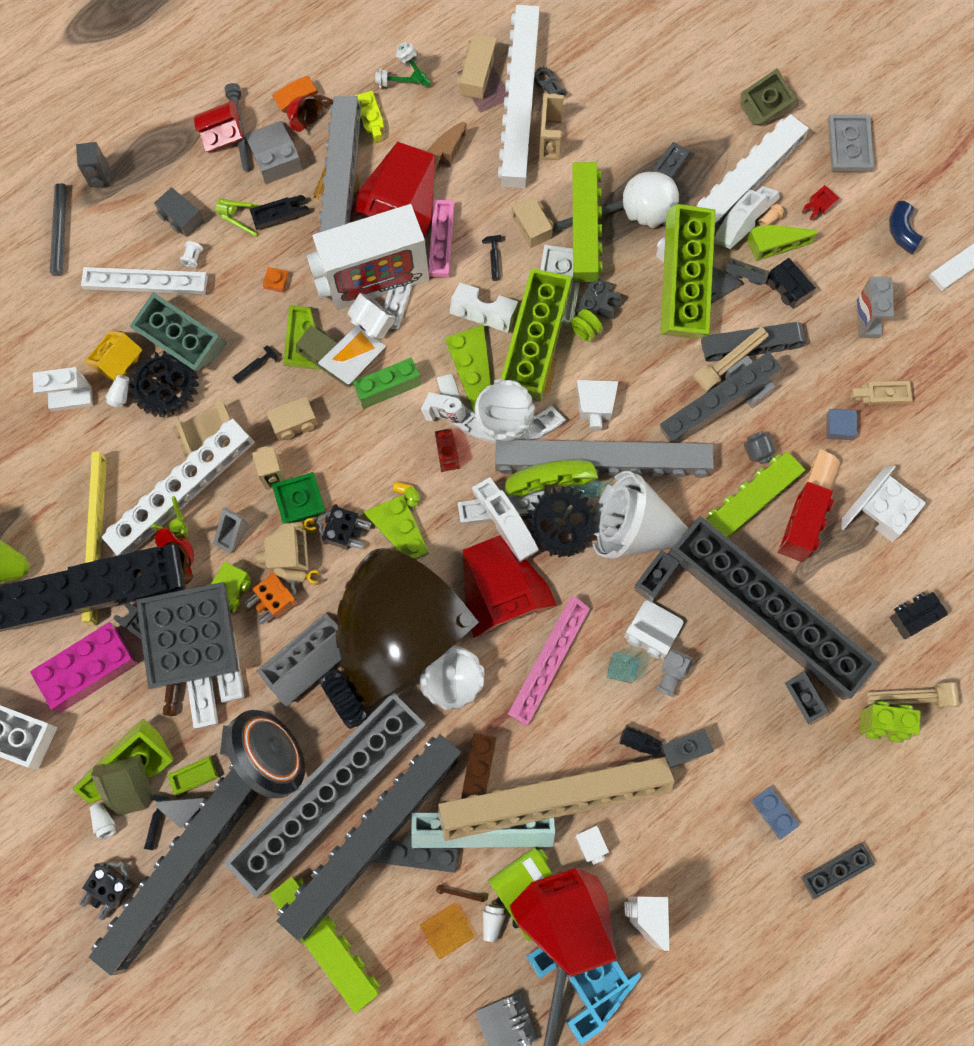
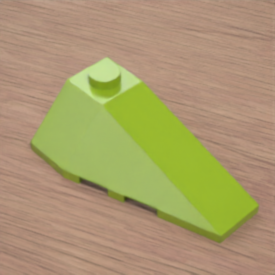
M142 719L95 765L108 764L140 755L146 774L151 778L167 767L174 758L160 733ZM94 766L72 789L89 804L101 799L91 776Z

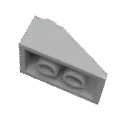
M282 121L244 134L265 184L303 171L297 151Z

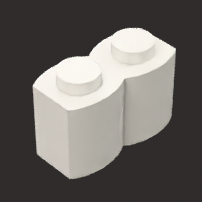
M359 293L347 313L351 318L350 321L358 327L362 326L366 330L365 334L372 339H383L396 320L392 313L383 308L373 298L363 293Z

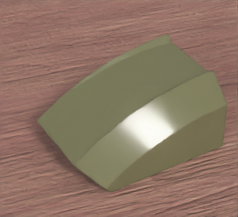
M778 68L741 93V107L752 124L767 123L799 106L797 97L783 80Z
M140 755L94 766L91 776L101 799L108 809L120 816L144 810L152 801L153 791Z

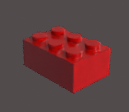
M811 482L805 484L796 498L777 553L803 562L807 557L812 556L813 551L816 552L820 543V539L817 537L820 531L824 530L827 519L824 517L827 511L831 510L834 499L831 498L832 490Z

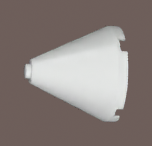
M623 471L617 474L615 479L618 481L614 486L607 485L595 511L597 516L594 517L593 521L597 522V525L592 526V529L596 532L593 535L597 536V544L593 543L595 552L607 559H617L672 548L688 527L640 475L630 471Z

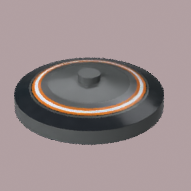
M260 710L245 711L231 721L226 732V749L231 764L240 778L251 789L269 798H284L297 790L304 779L305 762L301 748L291 731L276 717Z

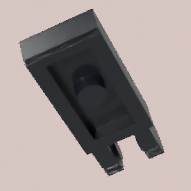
M303 195L291 198L286 197L249 209L256 230L291 220L295 217H303L309 214L310 211L308 206L298 207L306 202V198Z

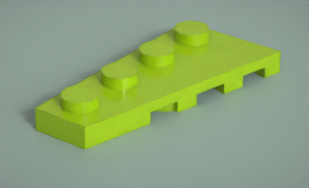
M484 325L445 337V343L474 413L478 396L487 386L491 385Z

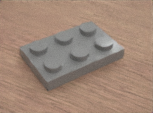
M829 115L828 129L832 172H872L874 169L870 115Z

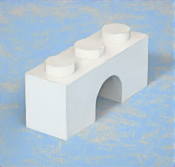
M459 283L451 298L450 314L508 333L516 317L518 301L499 295L495 302L483 303L478 300L479 288Z

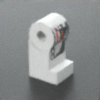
M431 392L428 393L421 408L427 421H434L435 417L448 419L452 423H458L466 415L459 399Z

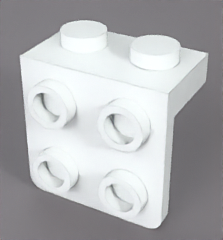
M646 600L632 624H630L624 638L635 647L640 646L647 650L650 656L663 660L679 633L683 620Z

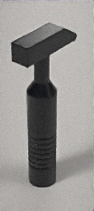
M501 235L487 236L482 240V243H491L492 245L490 251L491 275L493 281L500 280L499 258L495 242H502Z
M268 345L263 348L266 352L263 357L256 358L232 377L237 384L259 368L269 356L277 362V355Z
M153 794L151 800L157 801L170 798ZM158 808L152 815L144 849L153 851L162 814Z

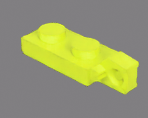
M373 90L354 95L358 96L361 105V121L365 133H372L375 143L382 142L380 130L384 129V123Z

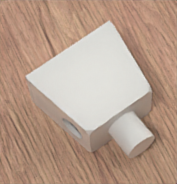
M577 380L576 394L580 419L590 420V430H602V421L611 420L618 381Z

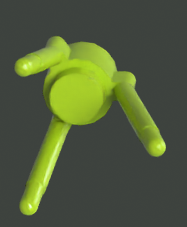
M224 198L218 199L216 213L221 215V220L228 221L255 237L258 236V233L230 217L235 215L237 207L254 208L259 206L258 204L232 201Z
M172 496L171 499L177 519L169 523L168 529L177 538H188V527L183 522L184 517L181 514L176 497ZM156 524L151 525L156 530L163 528Z

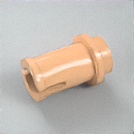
M778 204L771 205L769 211L758 220V224L763 227L772 225L777 219L783 217V208Z

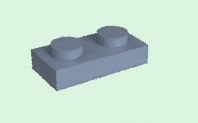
M768 787L751 800V803L779 840L799 827V824L771 787Z

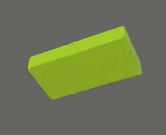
M212 756L167 774L176 797L220 778Z

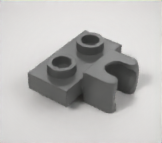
M598 279V281L589 283L575 312L578 315L582 309H587L596 317L600 313L601 316L614 319V308L612 306H621L622 298L619 294L611 291L612 283Z

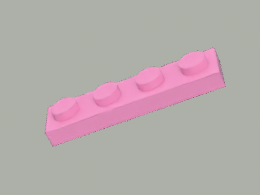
M434 200L428 268L429 277H449L454 200Z

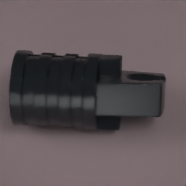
M625 725L619 744L630 747L638 752L658 756L661 751L662 741L646 732Z

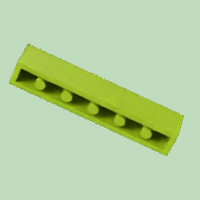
M572 162L573 282L598 281V274H602V261H598V255H602V243H598V237H602V224H598V219H602V206H597V201L601 200V188H597V183L601 182V170H597V162Z
M788 451L782 456L777 454L769 462L771 465L767 469L762 467L757 471L752 482L748 480L738 488L740 491L735 496L729 495L722 502L724 505L719 510L714 508L708 513L706 521L728 539L804 473L805 469Z
M291 876L271 892L269 896L280 910L286 903L290 905L296 899L294 894L306 883L301 877L297 879L296 876ZM327 916L303 943L356 1014L381 993L378 990L380 984L373 975H367L364 971L366 965L358 955L353 956L349 950L351 944L344 935L339 937L334 930L337 928L335 922L330 916Z

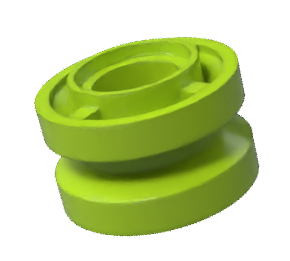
M582 309L578 313V317L575 316L570 320V325L574 332L586 342H591L595 335H598L603 330L599 319L587 309Z

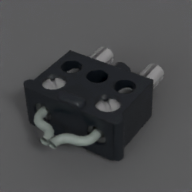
M335 504L331 512H326L322 518L318 517L316 523L319 524V532L322 534L324 545L328 543L346 550L348 546L362 550L364 543L351 538L352 536L361 537L362 531L355 529V526L369 530L371 522L358 519V513L339 508ZM328 515H330L325 530L323 531V525L320 521H323Z
M122 861L119 863L109 862L106 864L102 862L94 864L95 869L82 887L86 892L78 904L81 907H86L92 896H94L95 899L91 904L93 907L99 908L102 902L105 904L97 916L100 920H105L111 909L118 908L129 890L135 887L134 882L128 879L129 874L125 870L126 864ZM110 866H121V871L125 874V876Z

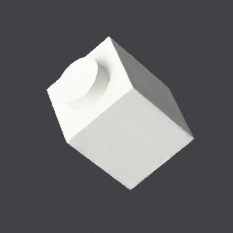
M597 826L574 836L586 863L591 861L594 865L606 859L604 854L609 853Z

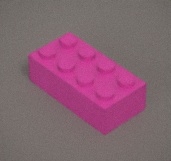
M108 622L37 666L30 673L50 709L61 713L139 663L119 629Z

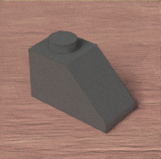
M661 550L635 584L634 591L653 603L669 582L680 562Z

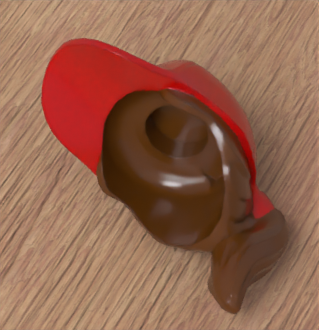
M302 95L293 99L287 107L290 127L296 132H302L305 128L310 127L320 117L323 107L330 108V105H333V99L323 95H315L313 97Z
M166 527L159 529L155 535L157 547L170 544L179 545L185 585H187L193 579L191 570L194 560L193 547L187 538H177Z

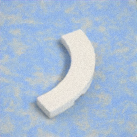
M462 404L466 413L465 418L461 422L450 423L474 438L496 443L497 439L490 437L481 429L476 414ZM551 405L543 412L535 415L531 421V426L524 435L515 440L539 439L558 429L566 423V419Z

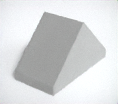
M223 508L213 544L232 554L250 526L242 516L227 508Z
M205 796L157 800L156 807L178 827L182 828L199 809Z

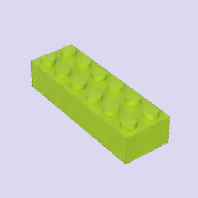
M675 204L667 210L660 335L695 339L709 335L716 209Z
M531 268L501 379L520 383L521 386L528 390L532 400L542 402L572 289V277Z

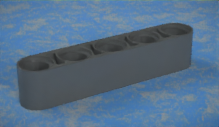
M800 322L762 327L767 331L768 338L748 353L747 356L766 354L769 351L773 353L793 350L805 346L806 340L802 324ZM759 328L703 337L701 345L705 361H720Z

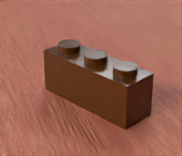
M473 733L461 799H465L470 795L479 796L487 794L496 737Z

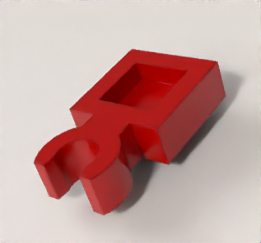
M824 185L810 197V203L804 206L802 213L804 214L808 210L812 211L813 213L810 216L812 221L817 217L819 211L825 214L838 202L839 197Z

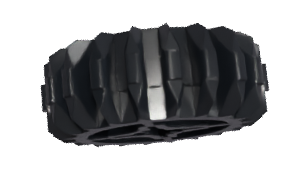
M334 669L320 678L321 687L346 727L352 729L361 725L367 719V715L341 672Z

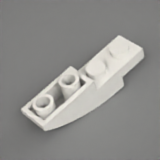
M764 186L756 192L749 190L736 203L721 224L714 237V243L731 249L755 227V220L779 199V192Z
M490 477L472 487L473 494L496 524L497 531L520 562L539 551L518 512L503 490H499Z

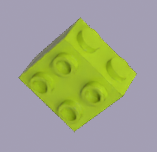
M875 702V704L868 705L867 708L860 712L859 733L866 734V738L881 739V737H888L891 742L904 743V740H911V737L919 735L920 711L913 710L912 706L898 705V708L889 707L887 702Z

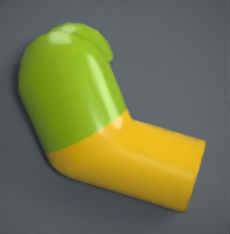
M395 482L393 492L404 494L408 499V506H418L420 495L415 487Z

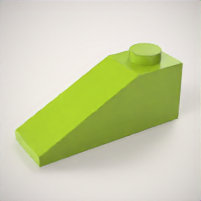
M757 226L750 231L747 242L755 260L760 261L813 244L818 233L813 229L787 226Z

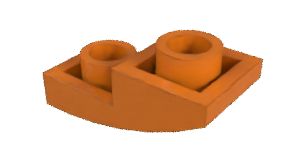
M307 75L289 83L272 96L281 111L286 113L287 107L293 99L302 95L313 97L318 93V90Z

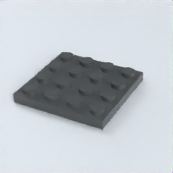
M221 582L136 600L148 689L239 672L226 583Z

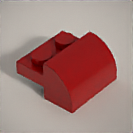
M229 101L194 116L195 129L197 132H200L206 152L210 153L244 139L239 125L241 120L235 101Z

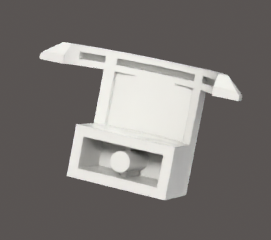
M895 465L884 466L872 483L842 517L841 529L844 530L862 510L879 523L875 530L891 542H894L926 503L890 476L896 467Z

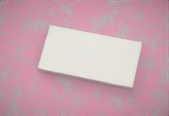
M544 245L540 270L572 277V289L562 326L571 327L570 320L575 316L580 282H573V248Z

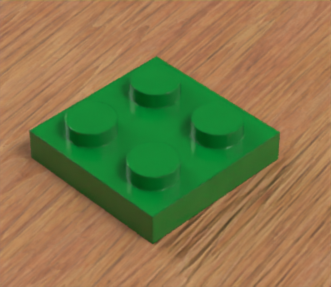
M314 472L272 484L282 523L300 522L326 513Z

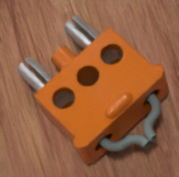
M270 572L266 579L253 588L256 594L245 601L244 604L247 608H250L261 599L262 602L256 606V609L260 613L266 608L269 610L257 618L260 624L265 623L273 615L278 619L293 606H298V602L294 598L296 594L295 581L285 580L287 583H292L293 593L291 594L281 582V580L285 579L278 578L274 572Z

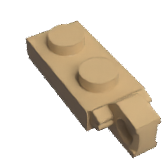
M910 381L868 382L862 385L861 388H853L849 393L850 401H863V404L866 405L911 404L913 401Z

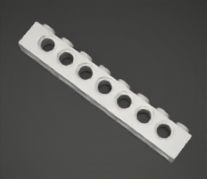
M233 418L230 421H226L221 425L220 430L216 434L209 436L198 450L188 455L185 462L173 468L171 474L165 480L159 481L155 485L154 490L142 496L138 504L133 509L127 510L116 524L109 526L106 529V533L101 537L117 556L136 551L158 531L151 527L152 524L163 526L176 514L171 499L172 496L176 497L181 510L251 447L255 441ZM230 439L229 445L223 448V443ZM214 454L213 459L207 462V457ZM197 468L196 475L191 477V472ZM181 483L180 489L175 492V486ZM164 498L163 505L159 507L160 499ZM148 512L147 519L142 522L143 515ZM131 527L130 535L126 536L127 529Z

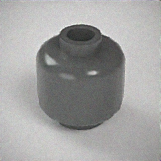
M761 431L747 437L748 441L744 443V447L750 461H759L760 464L772 460L771 455L775 454L776 447L770 434H764Z

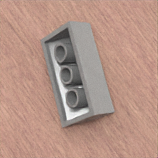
M326 612L256 670L285 706L294 702L301 693L313 686L321 676L331 671L334 665L341 660L339 648H337L336 644L338 625Z

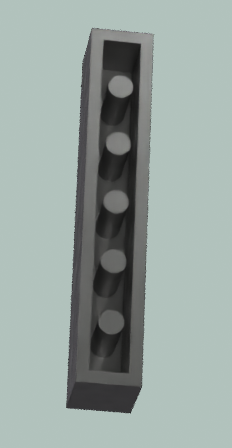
M770 351L660 423L662 433L669 443H680L781 376V366Z

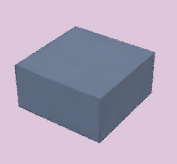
M829 409L826 414V439L854 440L857 436V411Z

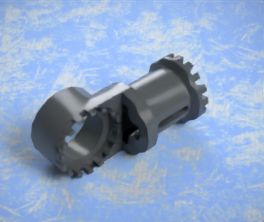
M543 66V68L539 67L535 72V83L538 87L547 91L548 94L566 96V90L560 87L557 77L553 74L552 70L550 71V68H544ZM542 74H545L549 78H547L545 81H542L538 77Z

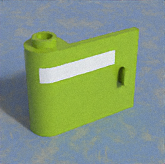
M533 847L488 879L515 922L516 920L510 910V904L531 882L553 875L545 863L549 859L541 848L536 850ZM522 931L528 942L532 940L525 932Z

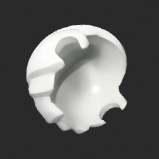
M643 172L635 175L629 180L623 192V207L629 220H637L640 225H648L653 229L661 223L666 225L667 210L679 202L677 185L672 178L660 172Z
M495 379L494 385L487 386L476 400L475 414L481 429L497 440L511 441L521 437L531 426V421L534 417L535 405L532 402V396L525 387L516 381Z
M452 646L441 657L421 671L420 685L422 693L429 698L432 704H438L444 710L461 709L467 703L474 702L477 694L482 690L485 675L484 667L480 665L478 657L472 652L458 646Z

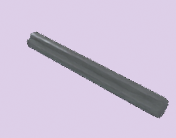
M56 183L54 186L50 273L52 276H61L63 271L67 188L63 183Z

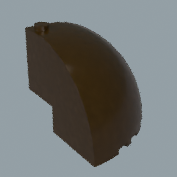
M386 548L372 550L355 568L351 579L346 583L343 598L339 603L336 644L341 656V669L344 668L349 681L347 684L361 707L368 706L398 689L431 665L479 622L458 595L425 565L396 550Z

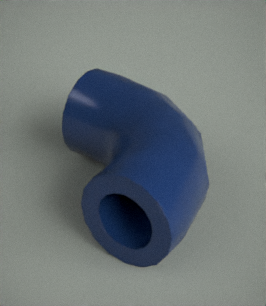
M897 201L889 218L890 233L896 244L906 252L913 254L923 236L915 232L910 224V219L915 211L914 207L906 201Z

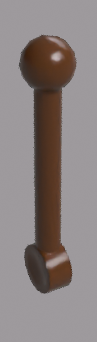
M438 885L436 888L438 894L447 893L484 902L485 899L484 897L445 888L444 885Z

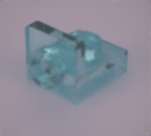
M594 480L585 486L573 485L570 488H574V495L581 491L587 497H599L603 483Z

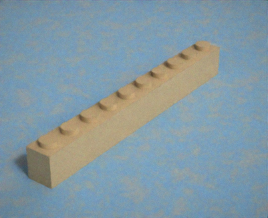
M654 757L643 762H629L624 766L606 767L600 771H586L576 776H562L556 780L538 781L527 786L518 785L508 790H494L489 794L470 795L460 800H447L438 804V817L444 841L668 794L672 792L675 780L666 758Z

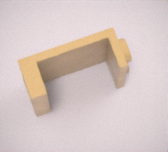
M543 95L539 159L559 160L561 130H546V121L562 122L564 95Z
M222 399L214 402L216 409L181 423L178 417L174 418L176 426L173 429L177 438H181L183 444L180 446L185 457L191 452L198 450L209 436L216 434L220 430L223 423L231 420ZM230 439L223 443V448L229 445Z

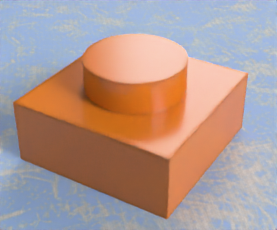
M268 267L263 288L284 293L289 277L288 271Z

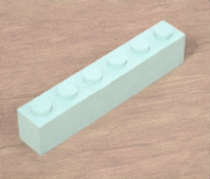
M412 813V848L553 847L554 818L444 841L438 813Z

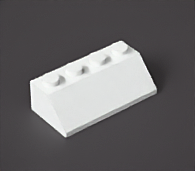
M628 897V902H624V916L628 917L632 926L653 947L669 951L668 897Z

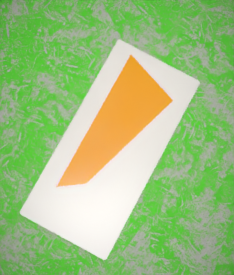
M355 326L318 364L349 385L386 345L377 339L370 338L363 329Z

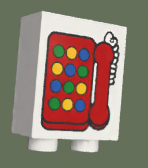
M411 204L313 234L317 251L306 255L320 299L331 296L336 310L352 306L359 293L366 294L374 299L388 294L389 290L393 289L395 291L396 288L401 286L407 287L408 284L414 286L430 281L425 240Z

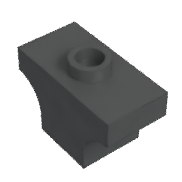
M705 730L661 745L669 768L680 766L714 752Z

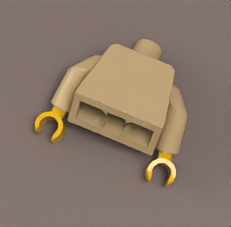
M308 518L304 524H301V522L281 524L271 536L266 537L264 540L265 551L258 552L256 555L258 563L260 565L266 564L267 569L274 571L276 576L285 580L297 582L308 580L309 584L313 586L318 585L319 581H312L310 579L313 575L320 576L318 571L313 570L309 574L305 573V571H308L306 533L309 535L316 533V527L308 528L309 525H314L315 521L312 518Z

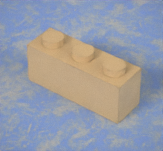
M474 33L472 41H468L466 50L468 55L462 61L463 72L462 74L459 73L457 78V86H460V95L483 99L497 51V38Z

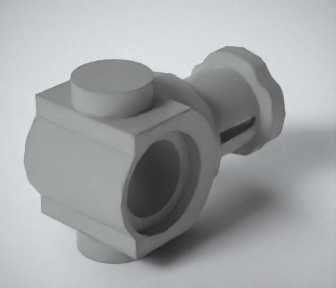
M673 648L669 650L662 667V671L665 674L659 686H656L655 689L670 697H674L675 694L673 692L679 680L683 681L693 664V658Z

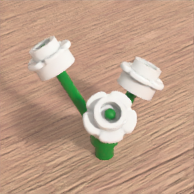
M401 43L397 47L396 57H399L400 62L406 67L412 66L414 69L413 74L410 77L388 76V70L380 68L379 72L375 73V84H379L380 89L381 87H387L388 81L417 82L426 88L432 82L425 77L426 74L415 64L418 56L411 43Z

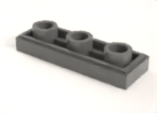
M861 843L800 878L812 899H816L875 864ZM837 867L841 869L840 875H837L835 872Z

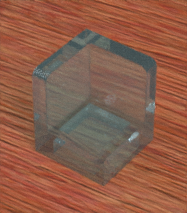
M613 652L610 658L607 678L633 684L640 658Z

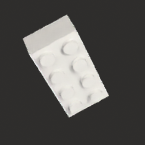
M0 705V757L27 768L38 770L58 727Z

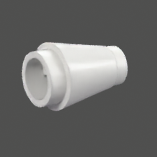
M123 375L116 376L105 396L107 404L117 408H122L126 404L129 385L128 377Z
M103 803L94 804L89 808L93 835L97 836L98 840H104L116 833V824Z
M486 904V908L483 910V940L497 942L506 916L504 907Z

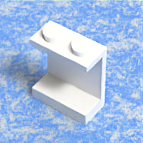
M76 367L33 373V393H48V409L51 412L93 406L92 386Z

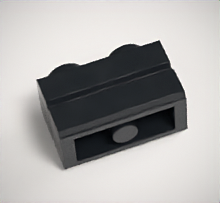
M787 258L781 264L771 269L767 277L770 288L777 290L781 295L783 303L790 305L793 309L808 300L816 289L790 258Z
M922 592L912 598L914 603L908 606L906 603H903L893 609L895 614L890 616V619L903 639L906 640L948 615V612L934 592L928 595Z

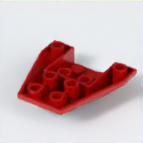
M397 141L358 190L352 205V212L367 218L411 204L425 239L432 221L435 154Z
M501 535L463 549L465 605L479 622L471 629L474 639L493 632L496 626L534 611L536 614H539L557 606L549 585L526 559L521 562L517 559Z
M573 868L531 882L510 904V910L519 928L570 977L617 960L608 897L597 876L578 868Z

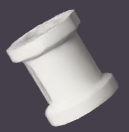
M186 241L185 252L179 261L186 267L197 268V259L199 254L203 252V247L198 243Z

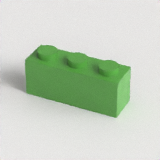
M411 357L353 381V385L363 409L420 386L421 379Z

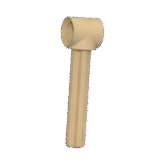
M760 327L713 367L710 365L702 367L695 373L693 378L706 393L722 382L720 377L728 369L768 338L767 331Z
M953 682L939 683L933 689L868 692L866 695L868 705H873L875 702H887L889 705L934 703L938 708L960 706L957 684Z

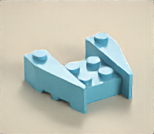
M540 947L525 956L538 978L543 977L556 968L554 961ZM617 961L573 977L567 974L568 980L585 1006L565 1021L578 1044H584L603 1030L608 1020L621 1005V1002L640 979L641 974L639 972L626 977Z

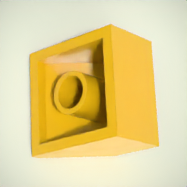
M110 330L83 362L107 379L114 381L117 375H126V369L138 361L142 349L125 333Z

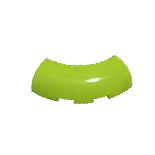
M567 459L550 461L529 466L513 473L505 483V493L507 496L524 497L544 490L545 485L558 483V486H585L598 479L595 466L587 460Z

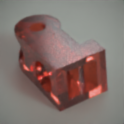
M452 428L435 431L441 472L460 469Z

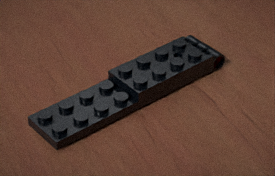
M170 544L163 547H153L67 567L68 570L0 585V632L125 604L137 599L185 590L179 545ZM141 572L140 577L137 578V574Z

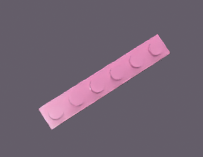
M570 597L508 712L509 716L525 726H528L590 610L588 606L576 597Z

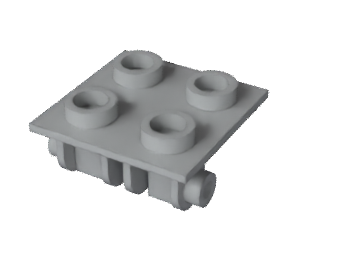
M520 992L475 1011L488 1046L532 1045L531 1043L538 1041Z

